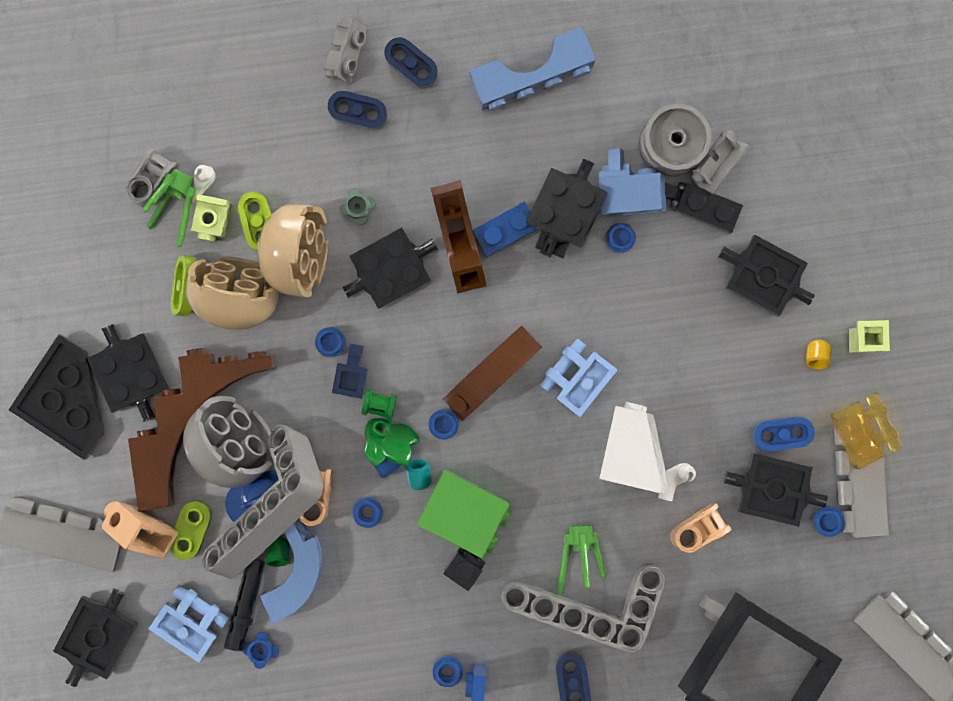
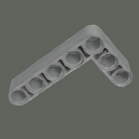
M283 424L273 428L268 438V446L279 480L205 550L202 557L203 569L229 579L235 578L319 500L324 486L307 435Z
M646 563L639 566L635 571L620 616L520 581L506 583L502 588L501 598L505 608L511 612L633 653L639 651L645 644L665 585V577L662 571L653 564ZM648 571H654L657 574V580L651 586H645L642 583V577ZM511 589H519L523 592V599L519 603H511L507 600V593ZM548 599L551 601L552 608L550 611L539 613L535 609V605L539 600ZM636 601H646L647 609L643 614L637 615L632 612V606ZM577 609L580 611L581 615L576 623H568L564 620V615L568 610ZM605 619L609 622L607 631L597 633L593 630V625L597 620ZM626 630H636L638 635L634 642L625 643L622 641V635Z

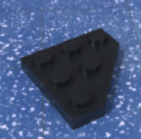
M58 334L10 406L9 411L75 455L86 460L104 434L91 368L87 360L88 353L70 339Z

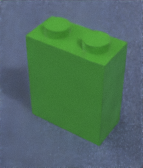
M445 469L417 525L483 558L485 552L491 554L498 541V537L494 536L499 525L505 527L512 510L508 509L509 501Z

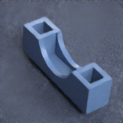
M580 27L554 37L552 54L546 64L538 70L529 73H518L509 70L498 60L469 70V77L482 110L489 108L490 111H494L506 106L507 100L515 97L518 100H523L534 95V90L543 86L546 89L554 88L562 84V79L573 75L574 78H580L591 72L590 68L594 66L595 58L584 30Z

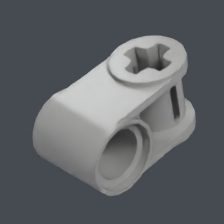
M154 147L149 148L145 152L137 169L125 186L127 196L140 207L146 205L148 200L161 186L167 174H170L173 169L178 170L179 167L178 162H170L159 155ZM142 185H147L149 187L148 194L143 198H137L136 190Z

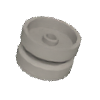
M683 103L668 104L658 109L645 125L640 138L641 154L646 164L650 168L656 169V173H661L668 177L681 176L693 170L708 153L712 141L711 127L705 116L695 107ZM671 136H673L674 140H680V143H674L671 140Z

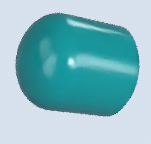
M425 460L411 461L409 466L405 467L408 485L414 490H424L429 487L432 481L429 463Z

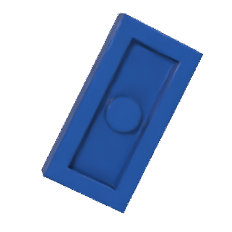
M525 201L473 230V234L487 258L537 230L526 224L531 211Z
M474 664L473 672H467L465 697H471V701H484L486 665Z

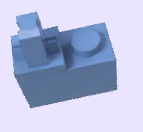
M608 149V166H603V171L599 172L600 188L608 193L602 204L601 214L606 217L666 213L665 177L661 173H656L654 168L639 169L638 174L635 175L631 171V165L624 164L623 149Z

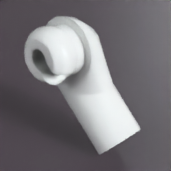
M199 165L195 169L194 183L192 184V187L197 189L192 199V203L195 205L197 204V194L203 195L205 190L215 181V171L210 166Z
M679 463L666 470L669 485L668 493H659L658 498L673 501L676 486L695 479L696 471L694 467L687 463Z

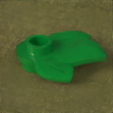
M373 418L367 422L364 428V435L367 440L364 453L374 467L380 465L385 458L407 467L411 462L412 456L410 446L417 444L420 439L417 433L407 425L401 423L391 424L385 419Z

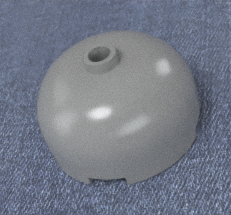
M215 396L208 399L191 415L185 426L183 446L186 457L193 469L202 478L214 485L225 488L246 486L258 479L273 464L271 463L272 456L268 446V438L271 433L270 428L254 409L248 414L241 405L236 403V398ZM252 420L259 429L261 439L256 435H248L238 443L237 440L251 427Z

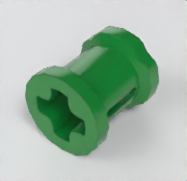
M367 389L362 406V415L366 416L370 413L386 417L387 421H391L397 395L392 394L391 397L373 393L371 389Z

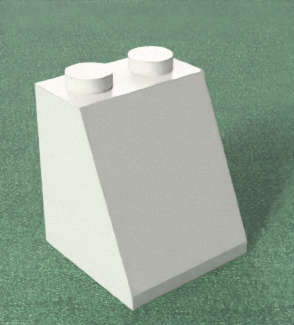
M625 402L624 407L615 406L599 479L657 493H668L669 485L654 415L646 413L647 407L639 404Z

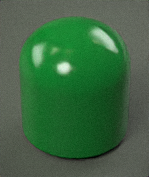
M278 537L265 549V563L271 567L286 566L290 562L289 542L285 538Z

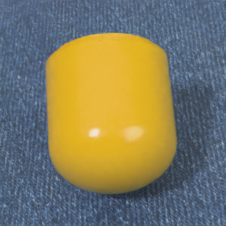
M822 339L811 341L807 346L806 365L816 370L828 368L831 362V345Z

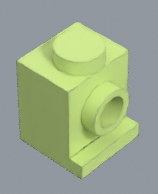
M197 194V204L191 231L198 234L197 239L215 242L216 237L225 239L232 204L224 199ZM209 213L213 214V222L206 224L204 222L205 216Z
M889 320L856 321L857 327L849 329V353L890 351Z

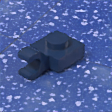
M350 344L347 363H337L332 393L363 398L368 368L359 366L364 346Z

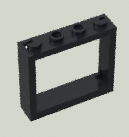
M736 592L678 684V687L687 695L686 701H717L702 691L749 616L817 657L791 701H818L843 659Z

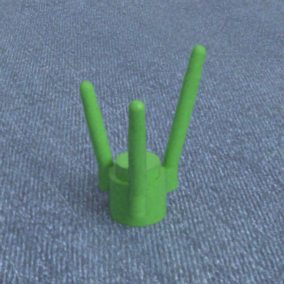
M173 169L170 174H167L161 186L143 207V212H148L162 194L165 193L147 224V228L151 229L171 197L181 201L183 196L186 197L176 243L177 247H182L192 199L197 189L192 187L194 183L193 178Z
M593 525L569 526V534H564V550L556 591L558 595H561L563 592L571 545H573V551L581 552L582 576L585 589L590 587L587 550H591V545L601 577L605 578L607 576L598 545L597 532H593Z

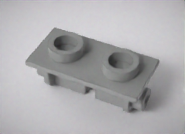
M353 17L350 20L342 18L341 23H337L332 44L341 48L340 51H329L324 66L326 77L335 80L338 77L349 85L352 76L357 70V60L361 47L365 43L367 30L364 25Z
M727 130L726 133L722 132L720 138L711 148L714 154L712 156L706 154L699 165L692 170L694 174L691 177L693 180L691 183L713 194L750 146L737 140L738 136L733 131Z

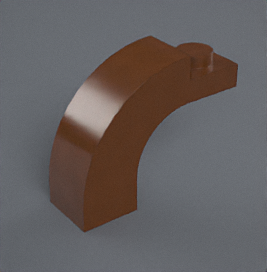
M461 181L432 187L431 192L457 294L486 287L483 267L475 242Z
M520 326L460 381L443 400L462 421L465 420L529 361L542 346L523 326Z

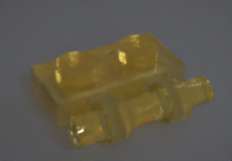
M877 392L866 396L870 407L865 410L860 401H856L829 414L854 469L860 470L885 457L880 446L884 443H887L891 452L902 448L898 439L900 436L898 429L892 426L887 415L889 411L885 402H881ZM873 418L876 419L881 430L876 435L869 422Z

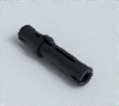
M255 559L244 569L233 613H230L228 618L230 625L223 646L226 649L243 651L249 625L253 623L251 616L265 561Z

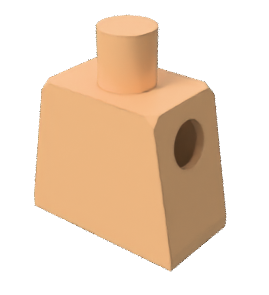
M112 501L104 509L106 518L102 524V529L126 550L164 559L179 533L147 510L138 511V507ZM141 528L147 531L148 534L142 535L140 533Z

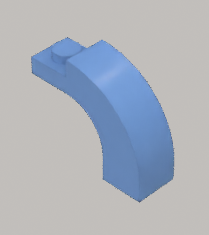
M300 519L296 520L285 531L294 553V567L290 577L284 583L260 595L272 624L296 612L311 596L320 579L323 565L321 543L318 535L306 539L304 534L308 533L306 525Z

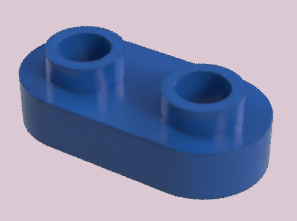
M802 417L760 422L755 426L752 432V440L756 447L763 451L801 448L812 442L815 430L812 423ZM796 426L801 429V435L798 438H795L792 434V430ZM766 430H769L772 434V438L768 442L762 438V434Z

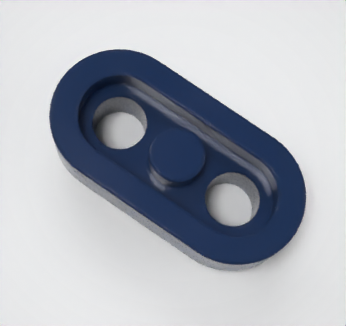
M397 37L387 43L384 50L387 63L412 85L420 89H426L436 82L438 70L435 62L409 40ZM397 51H404L406 53L405 57L401 60L396 59L394 56ZM422 69L427 70L429 73L424 79L419 78L417 75Z
M338 91L328 100V111L337 122L368 130H377L387 121L386 107L378 99L348 91ZM343 103L349 105V109L345 113L338 111L339 106ZM370 111L378 113V117L375 120L367 118V114Z
M576 652L561 654L555 664L560 701H571L569 697L573 692H578L581 695L578 701H591L584 659ZM568 662H574L576 668L569 672L565 670V665Z

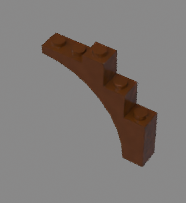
M205 348L186 350L187 356L178 357L183 393L180 394V388L162 390L161 397L153 398L158 434H156L155 429L137 431V437L128 438L138 511L175 505L174 477L177 458L183 444L184 429L191 415L205 401L217 396L230 385L250 375L276 369L275 356H267L266 351L248 353L249 359L237 360L236 355L219 357V363L215 364L214 353H205Z

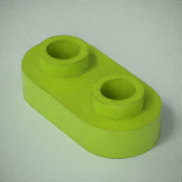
M248 192L240 198L238 211L246 241L251 248L257 251V236L262 232L265 222L272 213L268 200L262 194ZM253 203H258L260 206L257 213L250 212V206Z
M181 255L176 261L171 296V311L173 315L187 317L193 311L187 300L186 286L189 267L192 263L196 262L194 257Z
M199 500L191 501L185 504L180 511L174 528L179 533L170 547L171 553L177 559H191L201 550L212 519V511L205 502ZM192 511L199 513L200 518L197 522L192 521L190 518ZM181 540L188 541V550L180 548Z

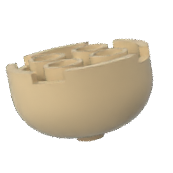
M288 204L273 212L263 226L257 244L260 270L266 282L282 294L308 298L312 296L311 288L313 285H320L328 253V240H324V233L322 231V225H325L327 220L321 207L306 204Z
M221 257L220 262L206 263L204 259L192 263L189 267L186 286L189 305L199 318L213 326L232 330L252 328L265 322L276 309L280 292L266 282L257 262L235 257ZM241 272L240 280L234 282L235 273Z

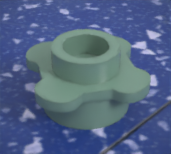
M352 189L348 192L345 204L340 206V212L343 216L349 215L354 218L357 224H364L367 221L368 212L375 207V200L372 197H365L360 194L358 189ZM360 204V209H355V205Z

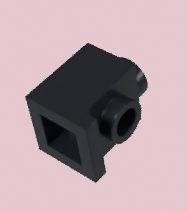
M459 547L445 567L443 574L469 591L482 573V568L486 562Z

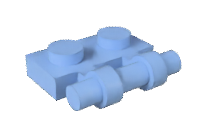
M577 338L570 347L566 346L562 351L563 356L557 364L546 371V378L540 386L549 393L555 384H558L563 390L556 399L577 416L581 417L616 373L617 369L595 351L585 360L579 354L586 345ZM572 363H575L580 368L571 380L568 381L562 375Z
M178 585L172 595L181 600V603L177 608L169 602L165 603L149 627V630L199 663L218 636L208 629L209 626L214 622L223 628L229 617L221 613V608L215 604L211 606L197 597L198 593L190 589L188 591L181 585ZM190 607L204 616L200 623L186 614Z

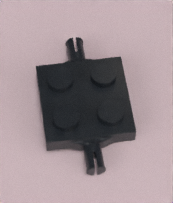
M582 159L576 175L565 174L553 168L550 169L526 221V224L541 230L547 236L539 253L551 258L558 242L570 243L583 248L608 194L605 190L593 186L587 180L594 166L593 162Z
M400 228L349 256L357 270L358 279L342 288L345 292L354 286L356 287L346 293L348 298L364 289L371 295L379 309L431 281L424 268L423 257L438 250V248L434 245L425 250L426 247L434 244L432 238L416 247L409 241L403 228Z
M757 235L752 236L746 249L740 254L724 246L718 255L719 258L734 265L732 275L725 289L777 317L781 315L787 302L793 297L806 303L808 306L813 301L811 299L815 297V294L799 287L801 276L808 263Z
M114 324L108 325V328H102L101 330L109 345L103 351L87 357V360L111 413L126 407L137 406L143 422L155 418L148 401L155 394L169 387L145 334L142 333L130 339L120 340Z
M751 453L749 466L744 476L728 471L725 473L726 477L734 478L736 481L724 478V484L741 487V499L738 512L799 527L802 512L807 504L825 508L827 503L816 501L815 499L828 501L827 495L810 492L809 482L813 467Z
M113 588L106 604L98 603L86 596L80 598L53 652L66 658L73 665L70 674L65 680L67 684L71 683L70 686L77 687L84 672L95 673L106 680L111 676L138 624L123 616L117 610L125 595L124 592H119L120 590Z

